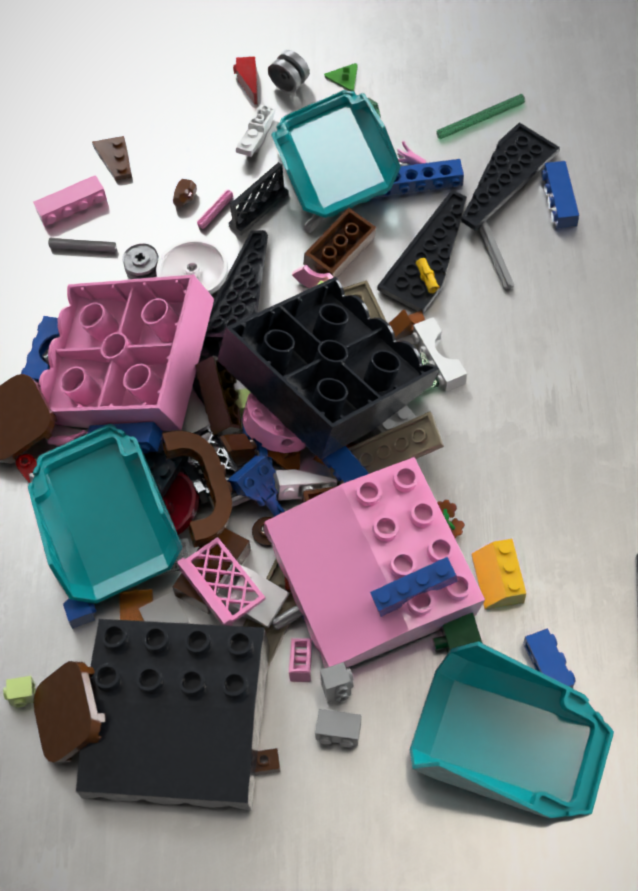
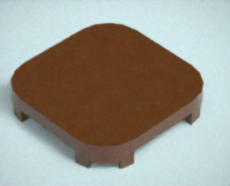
M17 374L0 385V463H15L16 457L43 438L49 440L53 436L51 432L54 429L55 422H57L56 415L52 413L39 388L41 385L25 374Z
M69 661L64 663L38 685L34 694V713L42 751L45 758L53 763L71 762V756L89 743H97L101 739L98 734L101 722H105V714L97 713L90 678L95 672L93 667H88L84 662Z

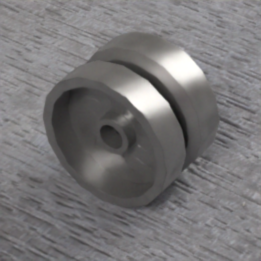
M288 49L282 51L277 59L267 68L268 76L273 84L281 91L290 94L294 93L310 75L309 66L304 58L297 52Z

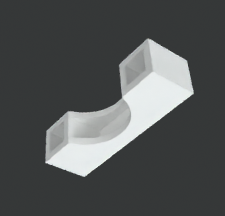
M434 317L413 325L412 338L415 343L419 344L420 352L423 357L427 358L428 364H433L439 368L436 376L438 384L443 386L445 391H449L466 384L467 373L459 359H448L437 352L435 347L441 341L442 331Z

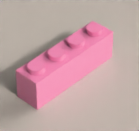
M95 174L33 201L37 215L45 227L107 200L103 185Z

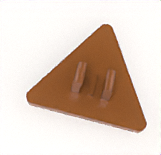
M267 449L268 457H271L283 469L300 471L301 450L298 452L281 453Z

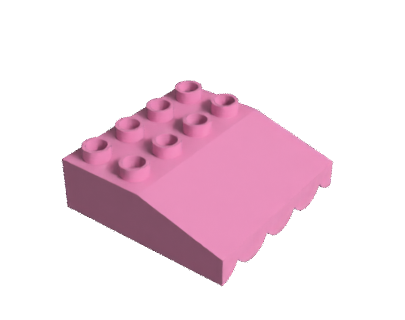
M195 275L68 284L67 298L69 306L62 308L58 316L60 337L53 339L48 349L50 369L45 370L39 379V384L41 385L39 388L52 413L57 417L55 425L89 428L90 425L154 422L162 431L182 430L196 374L195 365L199 362L214 302L211 294Z
M415 457L341 484L264 523V532L272 543L277 562L284 576L288 579L293 598L298 609L304 615L307 629L315 647L321 654L325 668L343 662L346 668L439 631L442 629V625L472 612L475 616L485 601ZM448 557L457 575L458 582L440 590L422 593L408 600L401 608L382 617L380 616L370 594L371 591Z

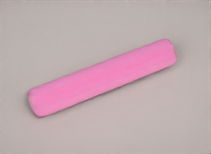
M229 189L225 190L197 221V226L205 229L234 197L233 192Z

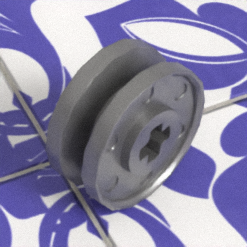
M136 243L125 250L122 255V263L126 275L130 279L155 278L157 276L156 268L159 254L154 246L148 243Z

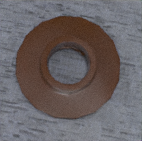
M262 517L254 523L252 535L258 543L263 545L272 544L266 534L262 532V529L264 528L265 521L273 517Z

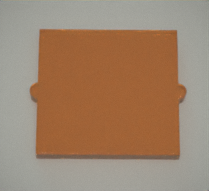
M135 589L134 591L120 592V620L144 621L139 608L153 602V589L140 591Z

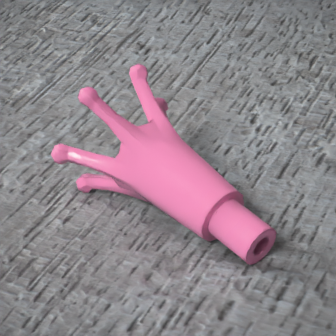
M402 141V145L408 153L397 149L398 155L405 158L398 159L399 163L410 165L427 163L426 160L414 154L407 147L405 141Z
M82 430V432L75 435L51 437L48 440V444L60 447L86 435L87 432Z

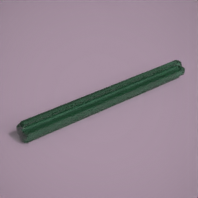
M523 94L516 95L440 128L436 131V135L439 139H443L525 103V97Z

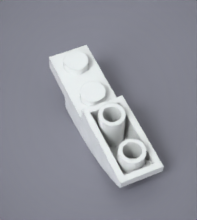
M263 104L259 105L248 122L247 131L236 146V153L252 157L254 152L258 153L270 129L276 108Z

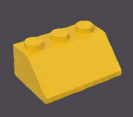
M513 539L491 542L471 554L479 588L485 599L483 603L485 610L525 602L527 593Z

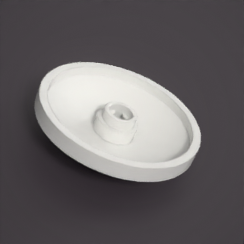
M188 239L172 245L161 255L157 263L156 273L157 277L195 275L206 290L213 294L224 284L227 278L228 262L225 253L216 244L202 239Z

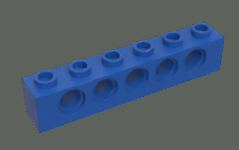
M453 159L401 166L391 190L387 191L384 195L375 197L463 186L464 172L461 160Z

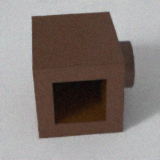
M278 748L258 751L255 776L281 772ZM262 758L268 759L266 763L260 762Z

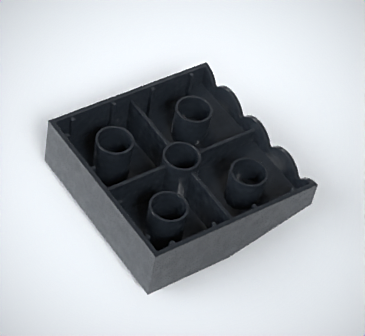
M336 276L226 327L217 360L320 460L376 429L432 386L439 371V368L433 364L423 365L418 350L410 342L405 340L396 341L393 329L384 319L379 317L370 318L368 308L362 299L356 295L345 296L343 286Z
M99 619L90 665L95 673L90 678L97 713L105 714V722H101L98 734L101 739L97 743H89L79 751L76 792L82 799L104 797L126 802L143 799L159 804L173 805L186 802L201 807H224L229 805L239 809L251 810L270 644L265 629L261 627Z

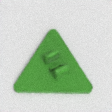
M354 63L324 74V77L349 91H354L358 64Z

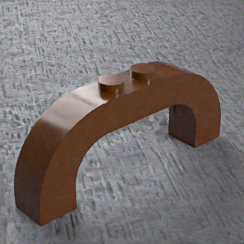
M187 431L162 433L161 443L166 459L186 456L197 461L202 468L214 511L204 519L190 522L188 531L194 548L206 545L223 533L232 510V487L225 478V465H221L216 450L203 437Z

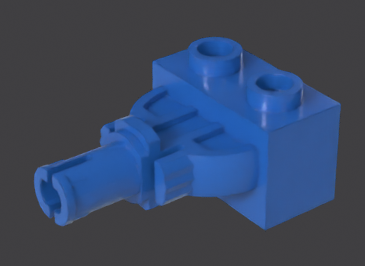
M265 456L253 457L227 480L239 496H246L256 501L259 506L266 505L274 517L279 515L280 512H285L276 499L278 491L275 488L273 476L276 471Z

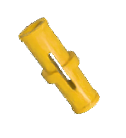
M425 258L418 259L416 266L421 273V280L425 282L428 292H437L439 285L434 278V271L430 269Z

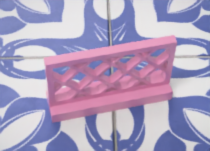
M218 537L187 559L183 557L177 561L179 570L221 625L233 626V622L266 600L262 592ZM218 545L221 548L220 556L209 555L210 549ZM197 558L205 559L204 568L195 567L192 562ZM208 559L219 560L218 570L207 569ZM222 562H232V571L221 570ZM206 573L217 574L216 582H206ZM220 574L231 576L230 585L218 584ZM234 576L245 579L244 587L233 585ZM217 589H229L228 597L219 598L216 595ZM232 590L243 591L242 600L230 599ZM246 591L255 592L258 598L254 601H245ZM229 603L241 604L240 611L232 616L228 610Z

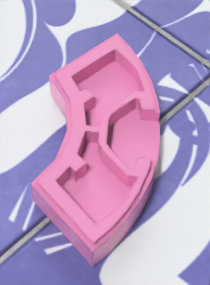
M307 265L292 273V276L298 282L308 288L316 286L320 281L325 282L333 278L330 273H317Z

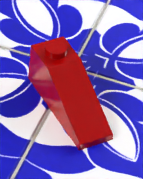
M255 56L236 57V64H233V74H237L238 83L254 105H258Z

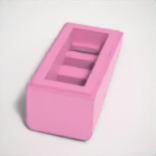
M291 638L289 663L291 682L311 681V638ZM296 647H307V649H296ZM295 655H306V657H295Z

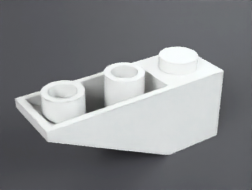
M295 469L278 470L275 473V488L278 491V500L302 499L303 491L337 486V479Z

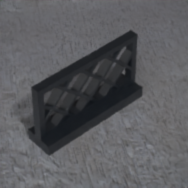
M280 162L276 163L230 203L232 220L228 224L239 235L242 236L289 195V190L284 187L283 166Z
M209 425L194 432V434L201 437L210 433L211 436L207 441L212 446L219 447L217 451L219 459L227 460L225 464L226 472L236 473L238 471L219 438L212 435ZM189 457L182 471L190 478L198 492L201 503L204 504L209 501L208 496H210L206 480H203L205 479L204 474L199 473L201 468L199 463L191 460L192 458Z

